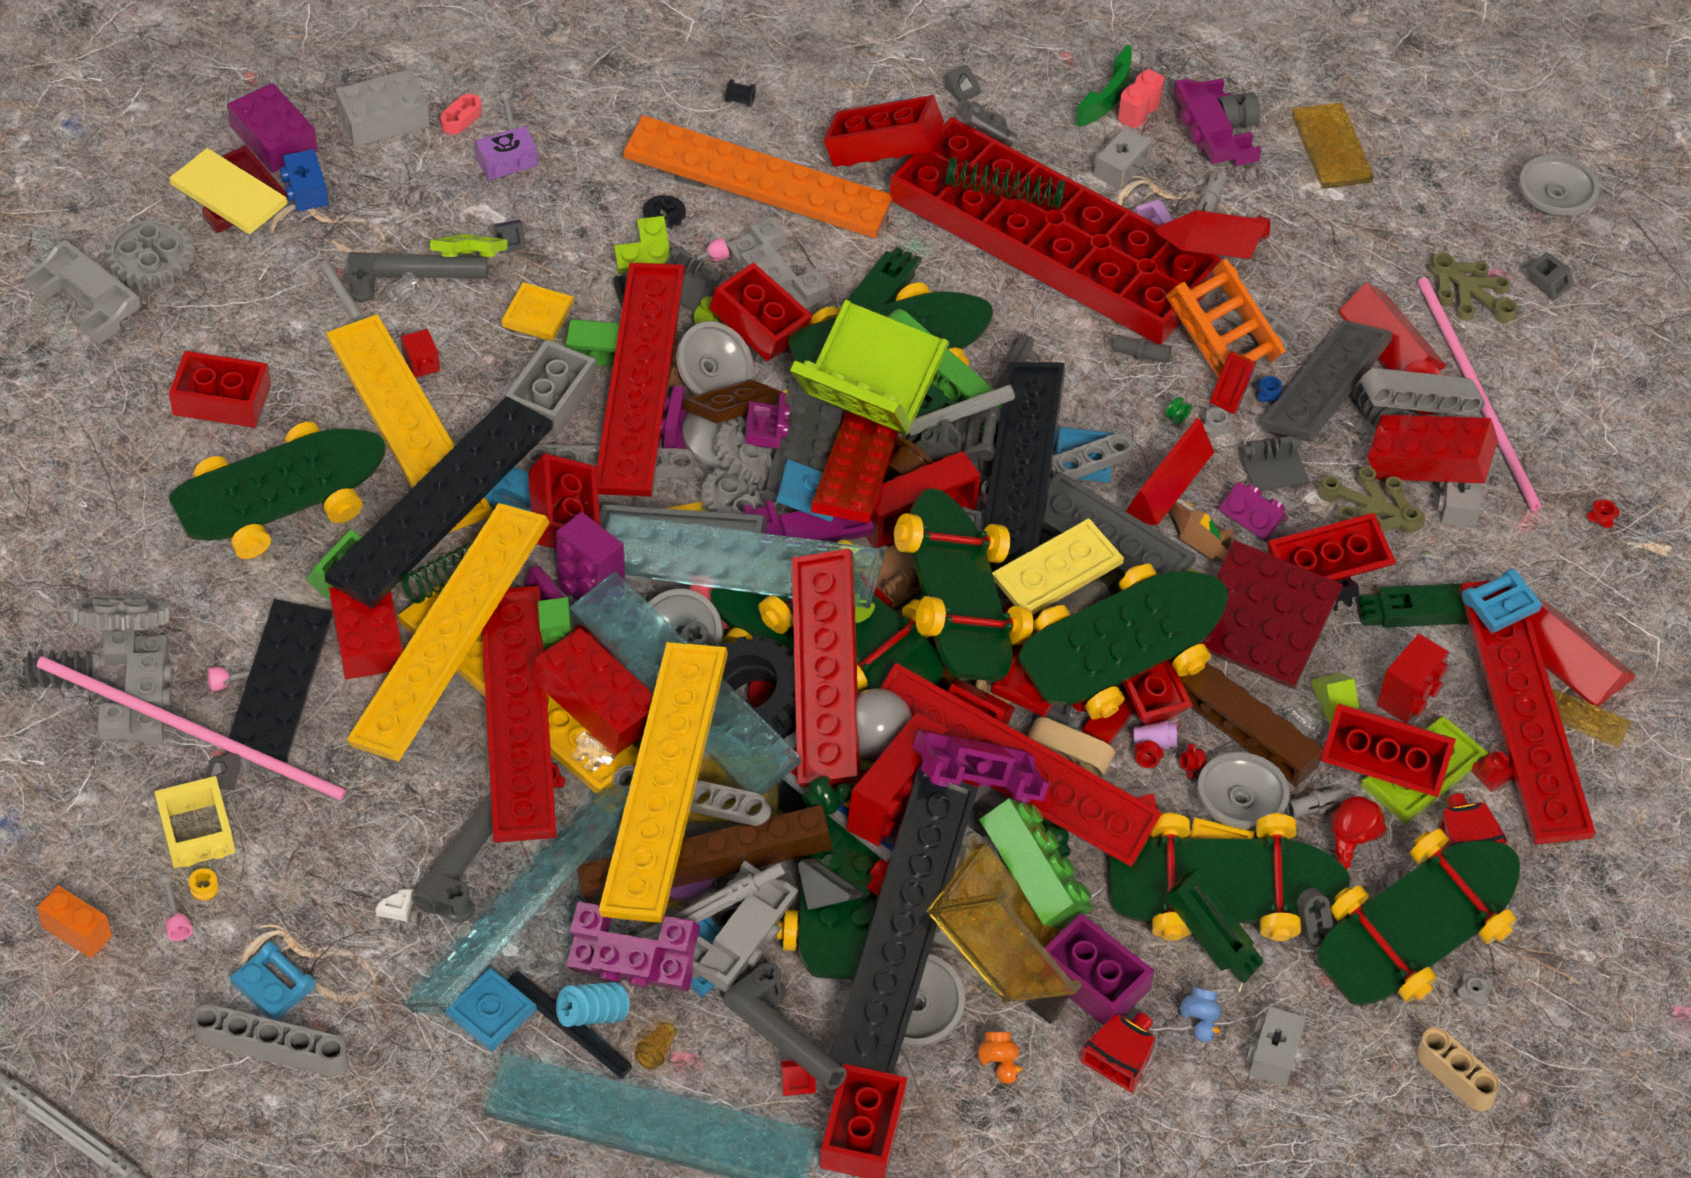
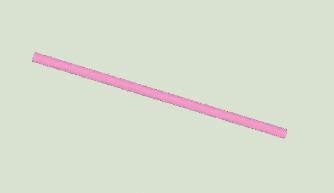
M1423 277L1418 281V285L1464 377L1472 379L1485 401V406L1481 411L1485 418H1492L1498 445L1530 509L1536 511L1541 507V503L1428 278Z
M41 656L37 662V667L233 754H239L242 758L340 801L345 796L346 789L51 659Z

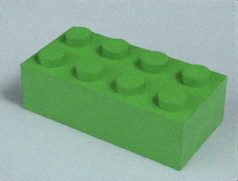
M1009 798L979 819L1043 925L1065 929L1081 913L1085 915L1094 909L1089 901L1092 898L1089 890L1083 883H1078L1073 875L1076 872L1073 864L1067 857H1062L1057 849L1060 846L1057 838L1051 831H1046L1041 823L1044 818L1035 805Z

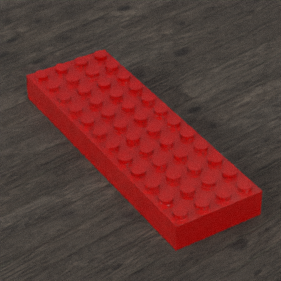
M951 117L942 126L932 151L921 155L914 154L891 177V201L1156 344L1162 345L1182 322L1166 298V295L1183 282L1186 283L1189 289H1193L1214 277L1215 275L1212 270L1222 261V258L1214 254L1180 250L1156 234L1155 228L1159 226L1156 223L977 129L965 125L954 117ZM951 157L957 158L955 171L956 185L961 175L964 161L967 160L966 186L970 181L975 163H978L976 189L982 179L985 166L988 164L987 191L998 166L997 193L1000 191L1006 171L1009 168L1008 195L1013 187L1017 172L1020 171L1018 197H1020L1027 175L1030 173L1029 200L1035 189L1038 176L1041 175L1040 202L1046 190L1048 180L1051 177L1050 205L1054 199L1059 180H1064L1065 188L1060 208H1054V205L1052 207L1048 206V192L1043 203L1038 205L1037 191L1030 203L1026 199V190L1021 200L1018 201L1016 199V186L1010 198H1007L1005 195V186L1001 194L996 196L995 182L988 194L984 191V181L977 192L974 190L973 180L970 187L964 189L963 177L957 187H954L953 183L951 186H946L945 180ZM1205 295L1197 298V302L1199 303Z

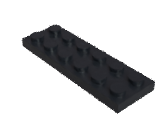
M274 599L229 735L230 739L287 763L332 621L331 610Z

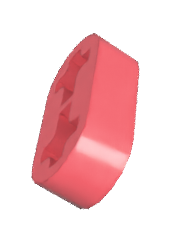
M465 94L459 97L442 112L440 117L442 130L447 134L454 135L466 129L481 115V99L474 94Z

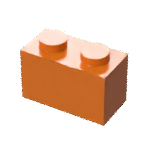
M59 885L37 906L42 928L90 959L112 937L108 918L105 914Z

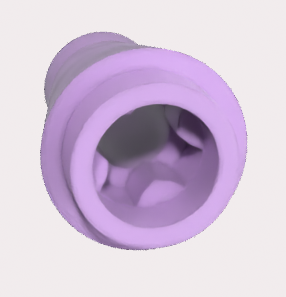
M1169 720L1134 727V745L1151 740L1156 742L1162 749L1170 750V747H1177V723H1169Z

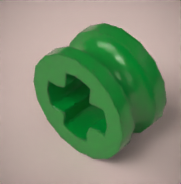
M1177 397L1167 407L1165 417L1167 419L1173 418V423L1180 425L1189 416L1192 405L1188 402L1184 403L1182 397Z

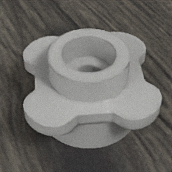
M1215 407L1202 413L1203 426L1206 433L1227 434L1230 432V426L1228 425L1230 416L1224 409Z
M1472 973L1464 974L1462 977L1463 986L1457 991L1458 997L1468 1005L1485 1006L1488 1003V992L1493 989V983L1489 979L1482 980L1475 977Z

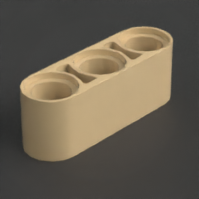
M1036 718L1027 734V737L1100 778H1103L1115 756L1114 749L1104 741L1049 718Z
M1437 1027L1425 1030L1417 1049L1418 1061L1469 1107L1477 1111L1490 1109L1500 1088L1499 1078L1445 1030ZM1429 1046H1434L1438 1048V1050L1432 1049ZM1453 1067L1460 1068L1463 1071H1457ZM1478 1088L1484 1089L1487 1093L1479 1091Z

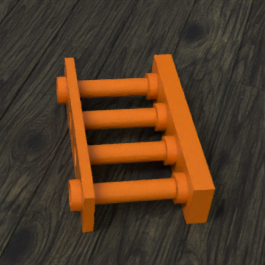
M1227 258L1222 260L1212 270L1215 275L1214 277L1193 289H1189L1186 283L1183 282L1166 295V298L1218 379L1229 354L1226 345L1249 332L1253 334L1260 346L1242 356L1256 361L1266 355L1272 363L1286 352L1282 340L1274 333L1238 277L1237 270L1229 263ZM1222 286L1230 299L1205 313L1196 299ZM1237 309L1244 323L1222 336L1218 335L1211 322Z

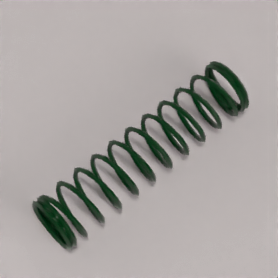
M951 157L945 180L946 186H951L953 183V186L957 187L963 177L964 189H968L973 180L974 190L977 192L984 181V191L988 194L995 182L996 196L1001 194L1005 186L1007 198L1012 196L1016 186V199L1018 201L1021 200L1026 190V199L1030 203L1037 191L1038 205L1043 203L1048 192V206L1052 207L1054 205V208H1060L1065 188L1064 180H1059L1054 199L1050 205L1051 177L1048 180L1046 190L1040 202L1041 175L1038 176L1035 189L1029 200L1030 173L1027 175L1022 193L1018 197L1020 171L1017 172L1013 187L1008 195L1009 168L1006 171L1000 191L997 193L998 166L987 191L988 164L985 166L982 179L976 189L978 163H975L970 181L966 186L967 160L964 161L962 172L956 185L955 171L957 158Z
M466 543L462 548H456L454 552H448L444 557H438L435 562L431 561L426 566L419 567L417 571H410V573L405 574L402 578V586L407 597L412 602L419 604L425 600V597L431 598L433 591L440 593L442 586L445 587V585L438 577L436 565L442 568L449 581L450 576L447 572L446 560L456 570L455 556L462 560L464 551H468L465 548L472 545V543ZM462 550L461 556L456 554V552ZM449 555H453L452 561L447 558ZM444 559V560H443V566L440 565V564L437 563V562H438L439 560ZM431 564H434V571L429 568ZM421 569H425V576L419 572ZM427 569L436 577L440 586L439 591H436L429 582ZM418 574L427 582L430 588V595H426L424 585L418 578ZM409 577L417 583L421 592L420 600L416 599L411 592Z

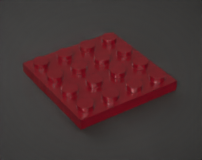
M1234 540L1216 578L1224 583L1228 591L1225 610L1214 630L1199 644H1204L1213 656L1295 690L1343 589V584Z

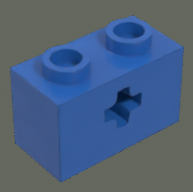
M315 149L283 155L284 166L280 167L282 182H288V186H285L289 202L294 201L296 211L328 206L327 188Z

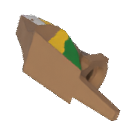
M1178 499L1169 512L1178 524L1180 539L1212 560L1216 556L1224 561L1235 532L1230 528L1224 530L1217 527L1208 514L1195 510L1192 503Z

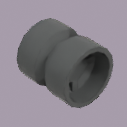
M1254 92L1238 94L1236 99L1233 95L1217 98L1233 129H1237L1239 124L1242 127H1250L1260 123V104Z

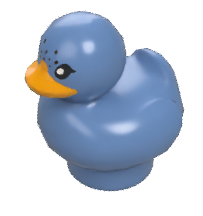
M1192 987L1191 995L1186 996L1180 1004V1012L1184 1019L1187 1017L1201 1019L1194 1027V1035L1201 1042H1209L1217 1033L1221 1032L1213 1024L1221 1015V1007L1216 1002L1218 993Z

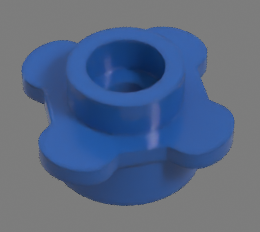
M1265 376L1255 382V388L1258 389L1259 393L1257 399L1261 402L1277 401L1283 394L1281 391L1282 382L1275 376Z

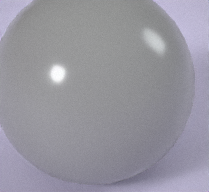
M874 688L858 693L856 721L860 742V758L876 762L913 717L907 703L894 692Z

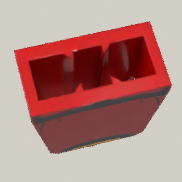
M1456 793L1448 797L1447 803L1449 808L1443 810L1439 822V828L1449 838L1442 847L1443 850L1453 845L1473 841H1491L1507 845V837L1485 803L1467 804L1466 798L1462 793Z
M1138 1012L1132 1021L1121 1015H1115L1083 1045L1080 1062L1128 1092L1133 1093L1153 1051L1155 1037L1148 1032L1153 1025L1152 1019L1142 1012Z

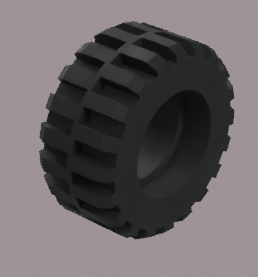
M744 636L736 638V642L729 644V641L720 645L721 647H726L728 656L709 731L732 735L744 743L752 755H758V751L765 750L767 752L796 731L794 654L786 645L781 646L780 642L775 639L768 638L765 641L763 636H753L752 639H747ZM768 681L776 684L773 695L768 701L757 708L738 711L726 707L730 696L746 683Z

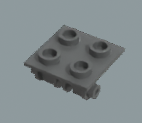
M674 246L670 252L671 256L665 264L685 266L681 305L695 313L696 308L701 304V300L712 293L723 276L718 272V268H713L707 263L704 265L705 260L702 259L699 262L697 255L691 257L692 254L684 250V247Z
M1291 434L1287 437L1279 438V441L1276 437H1273L1271 442L1268 438L1258 442L1248 441L1247 445L1238 447L1251 483L1261 491L1310 482L1296 449L1300 447L1298 436L1294 437Z

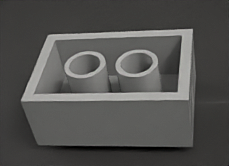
M411 69L335 89L337 110L354 147L430 127L428 103Z
M546 339L504 398L508 396L552 420L553 429L547 435L556 439L596 383V359Z

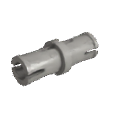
M1217 173L1210 175L1206 188L1202 189L1200 193V202L1196 210L1213 212L1215 206L1221 200L1220 193L1226 183L1224 175L1219 173L1217 181H1215Z
M1343 786L1324 792L1319 790L1312 791L1308 796L1289 799L1286 812L1288 816L1294 819L1313 813L1321 815L1325 813V810L1339 807L1344 800L1349 798V794Z

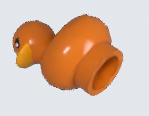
M985 1032V1041L980 1044L977 1052L981 1064L986 1066L989 1062H1001L996 1072L999 1081L1004 1084L1015 1082L1023 1068L1014 1064L1019 1055V1048L1015 1042L1011 1041V1032Z

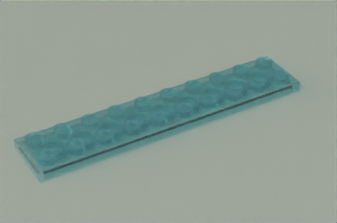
M610 514L606 531L624 544L625 575L774 596L786 595L789 598H793L792 557L850 548L853 552L855 607L870 608L885 554L881 548Z
M616 571L570 606L572 614L652 693L655 690L666 643L688 644ZM722 678L705 751L743 790L763 795L801 764L802 760Z
M620 786L618 788H610L609 790L604 788L601 792H596L593 795V802L573 817L574 822L568 829L557 834V838L553 839L554 844L548 850L536 856L533 861L534 865L514 880L513 888L495 900L493 904L495 907L474 923V929L468 936L461 938L453 946L454 951L433 967L432 975L426 981L420 982L413 988L412 996L405 1002L412 1013H444L619 824L622 820L630 786Z
M508 1054L503 1055L484 1107L485 1117L729 1178H808L820 1139L819 1131Z

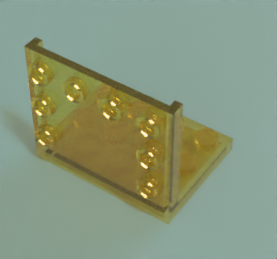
M986 843L978 844L927 910V913L1004 1003L1076 994L1082 986L1079 980L1072 981L1044 949L1061 932L1055 927L1042 924L1013 875Z

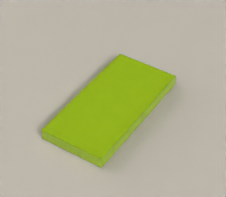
M1444 715L1426 729L1456 739L1439 797L1471 772L1473 764L1488 755L1484 748ZM1370 776L1362 780L1361 784L1363 789L1405 824H1408L1439 798Z

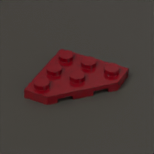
M246 145L222 156L287 198L285 190ZM203 206V218L216 234L235 226Z

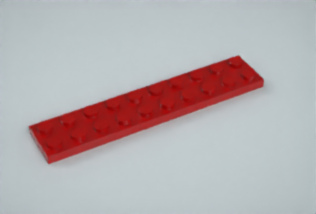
M629 263L596 469L599 495L652 497L661 440V424L665 413V399L668 393L685 277L684 265Z
M1492 580L1461 583L1459 588L1461 598L1462 591L1470 587L1475 589ZM1507 586V587H1505V588H1503V589H1501V590H1499V591H1497V592H1494V593H1492V594H1490V595H1488V596H1486V597H1484V598H1482V599H1483L1484 602H1485V601H1487V600H1489V599H1491V598H1493V597H1495V596H1498V595H1500V594H1502V593H1504V592H1506V591H1508V590H1510V589H1512V588H1509V587ZM1463 601L1533 844L1593 839L1596 832L1530 616L1491 633L1473 608L1468 607Z
M540 586L508 588L482 629L494 843L557 838L547 693L532 680L535 657L544 652L538 601H541Z
M897 663L894 664L880 688L899 695L907 703L912 716L917 712L948 728L949 736L1024 750L1034 756L1039 774L1049 782L1044 801L1031 799V802L1026 804L1035 805L1043 818L1062 827L1131 868L1151 836L1160 816L1163 815L1161 811ZM990 786V788L1004 796L1019 801L1013 798V793L1006 787Z

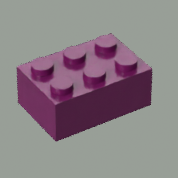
M273 82L227 104L230 127L271 173L280 170V167L284 166L283 155L312 149L318 152L315 128Z
M580 512L556 531L558 585L565 595H571L576 600L582 599L606 612H610L625 599L624 544L586 514Z
M1082 913L1040 952L1037 967L1038 974L1103 1025L1115 1015L1124 1016L1151 990L1155 971Z

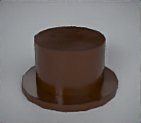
M897 437L894 440L897 451L892 455L887 473L892 478L899 475L903 476L923 465H929L934 462L914 443L905 438Z

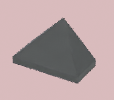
M815 858L801 860L798 865L808 910L858 899L864 893Z

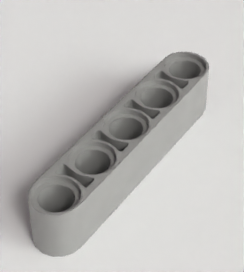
M1381 368L1371 369L1361 378V384L1371 403L1375 406L1464 416L1477 414L1485 406L1481 393L1474 381L1469 378Z
M210 1004L199 1006L192 1014L196 1039L204 1046L326 1076L340 1075L348 1067L345 1042L337 1035ZM213 1023L212 1026L203 1027L205 1024ZM238 1031H245L244 1033L239 1035L234 1034ZM270 1038H274V1039H275V1040L272 1041V1042H264V1041H266L267 1039H270ZM299 1046H307L305 1049L296 1050ZM332 1053L338 1054L337 1056L332 1058L326 1057Z

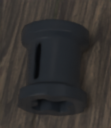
M730 79L725 92V102L735 101L745 103L747 107H752L756 95V85H742Z

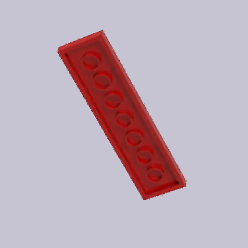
M846 411L812 501L811 512L870 523L895 449L894 440L899 437L900 432Z
M848 548L792 557L797 783L801 788H806L818 776L830 777V784L861 780L860 742L856 721L858 683L853 552Z

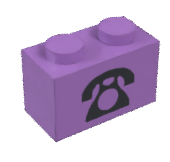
M526 126L475 140L476 159L487 180L538 166L537 146Z

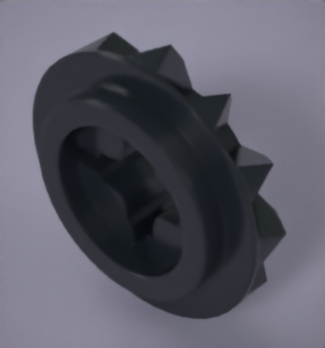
M655 196L649 199L643 207L644 218L664 216L660 214L661 209L666 214H669L664 219L666 227L672 230L674 225L681 226L682 220L686 218L685 205L681 200L673 196Z

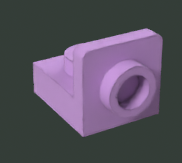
M1160 199L1144 203L1135 208V213L1159 226L1173 220Z

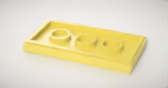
M208 148L169 178L170 185L249 235L287 205V198Z
M1088 518L992 572L995 583L1015 606L1027 607L1032 615L1122 565L1124 557Z

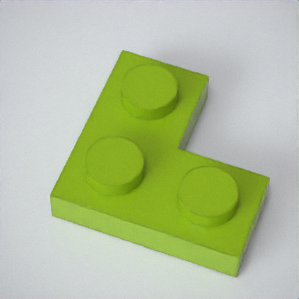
M664 216L637 219L640 242L614 245L618 274L628 273L629 263L665 264L671 255Z
M461 233L430 239V250L441 252L443 257H457L458 253L472 254L474 251L480 252V256L495 257L496 252L507 250V239Z

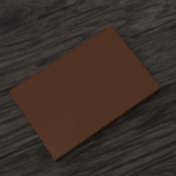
M749 379L685 398L683 400V409L717 424L747 415L749 401L778 405L780 393L783 392Z

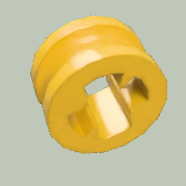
M202 868L194 871L189 877L190 891L194 898L202 901L210 900L218 893L219 886L214 871ZM204 881V884H206V881H209V886L204 888L202 885L199 888L198 883Z

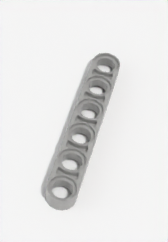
M1116 433L1053 456L1052 477H1050V481L1060 471L1075 480L1130 459L1133 451V439L1125 433ZM1118 443L1124 444L1128 449L1118 451L1113 448V445ZM1099 453L1103 458L1092 460L1088 457V454ZM1073 462L1078 467L1067 469L1063 466V463ZM990 479L983 483L981 489V501L984 505H987L988 494L986 492L989 491Z
M537 444L525 456L526 467L531 470L536 463L531 458L535 455L546 453L558 457L571 456L575 459L574 461L594 465L597 469V464H591L588 460L592 457H599L600 446ZM659 448L658 460L660 464L656 467L655 477L681 478L693 473L694 455L691 451L679 448ZM684 459L689 464L685 467H679L674 462Z
M634 765L623 766L614 774V785L626 797H628L630 785L623 786V781L628 776L633 775ZM697 780L690 811L758 826L770 817L771 807L764 797L758 793ZM710 792V797L707 801L697 803L700 795ZM736 798V802L731 808L723 809V804L728 799ZM762 804L758 813L748 815L752 806Z

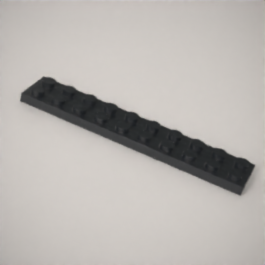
M1008 362L1005 386H1012L1015 398L1003 403L1001 408L983 531L989 524L1004 525L1009 531L1010 548L1004 561L1001 563L989 562L992 572L1041 545L1066 371L1064 362ZM995 583L999 599H1009Z
M506 396L325 573V582L373 609L402 580L403 576L409 573L553 429V421Z
M921 766L916 770L829 1054L842 1067L844 1063L889 1074L894 1073L978 791L976 786L961 781L960 785L948 783L946 787L939 786L929 781L930 777L921 770Z

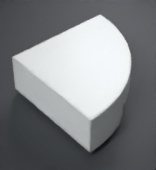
M415 889L398 890L399 893L383 898L376 907V916L407 922L413 904L411 896Z

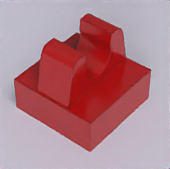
M1494 751L1473 764L1471 770L1490 792L1514 778L1510 759L1503 751Z
M793 1060L781 1061L783 1096L816 1093L815 1078Z

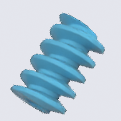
M617 982L579 984L577 986L568 985L558 995L556 1013L559 1022L566 1027L573 1025L581 1026L583 1024L592 1025L594 1023H612L615 1021L619 1023L628 1014L630 1000L625 988Z

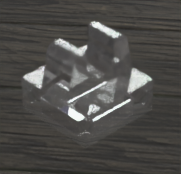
M584 730L576 738L579 745L573 753V757L581 762L585 756L589 755V760L584 765V768L591 772L595 771L603 763L609 765L616 757L593 735Z

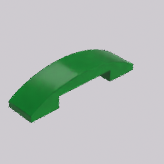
M1126 45L1116 57L1112 79L1100 95L1090 91L1078 105L1077 126L1081 127L1096 121L1119 102L1129 80L1132 60L1131 46Z

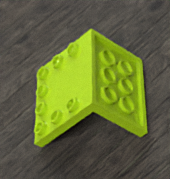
M845 299L816 364L806 360L803 364L794 361L790 372L805 394L908 435L948 348L949 341L855 305Z

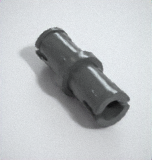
M1119 334L1115 338L1113 347L1114 352L1134 355L1139 360L1147 358L1166 364L1169 362L1172 349L1171 346L1148 342L1146 338L1138 340Z

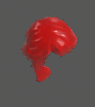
M1352 796L1344 800L1339 808L1332 812L1330 824L1336 842L1334 847L1337 855L1336 860L1347 870L1351 867L1354 857L1353 852L1358 844L1375 841L1377 838L1384 836L1387 826L1384 814L1378 804L1365 797Z

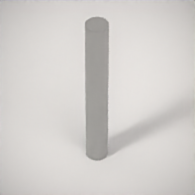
M329 260L322 261L320 268L353 320L356 322L364 319L363 313Z

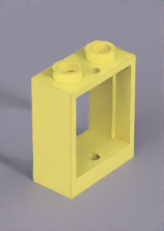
M216 776L154 791L173 868L189 867L198 862L213 858L220 859L229 854L236 853ZM215 805L222 832L176 843L169 816Z

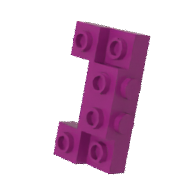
M1186 78L1175 81L1174 94L1183 109L1180 112L1181 122L1184 126H1187L1192 143H1196L1200 153L1206 152L1211 164L1232 160L1234 166H1239L1260 160L1262 149L1260 146L1253 147L1254 135L1252 132L1232 136L1233 127L1217 99L1218 97L1231 95V93H1224L1223 78L1209 81H1194Z
M772 500L766 501L765 507L751 509L750 504L744 505L742 513L764 515L768 520L760 555L764 550L774 546H790L813 552H830L831 547L842 539L849 541L871 536L874 529L871 520L870 523L833 517L832 521L829 522L802 511L780 515L778 520Z
M918 729L913 748L922 755L921 770L930 777V782L946 787L948 783L960 785L961 781L966 779L982 786L990 787L991 785L1006 787L1013 793V798L1026 803H1030L1031 799L1044 801L1049 782L1039 774L1034 756L1028 751Z
M584 902L577 903L570 928V933L574 935L566 967L574 972L600 976V980L608 983H618V980L628 981L629 985L646 989L648 985L689 992L693 977L694 951L701 927L695 921L664 916L658 940L608 932L612 918L601 917L599 913L600 905Z

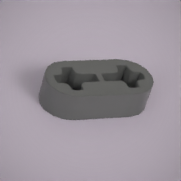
M1309 888L1303 891L1297 900L1298 914L1301 919L1303 935L1313 945L1319 946L1330 930L1334 928L1330 902L1320 890Z

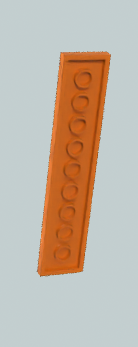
M642 115L623 154V158L872 238H876L892 203L890 193Z

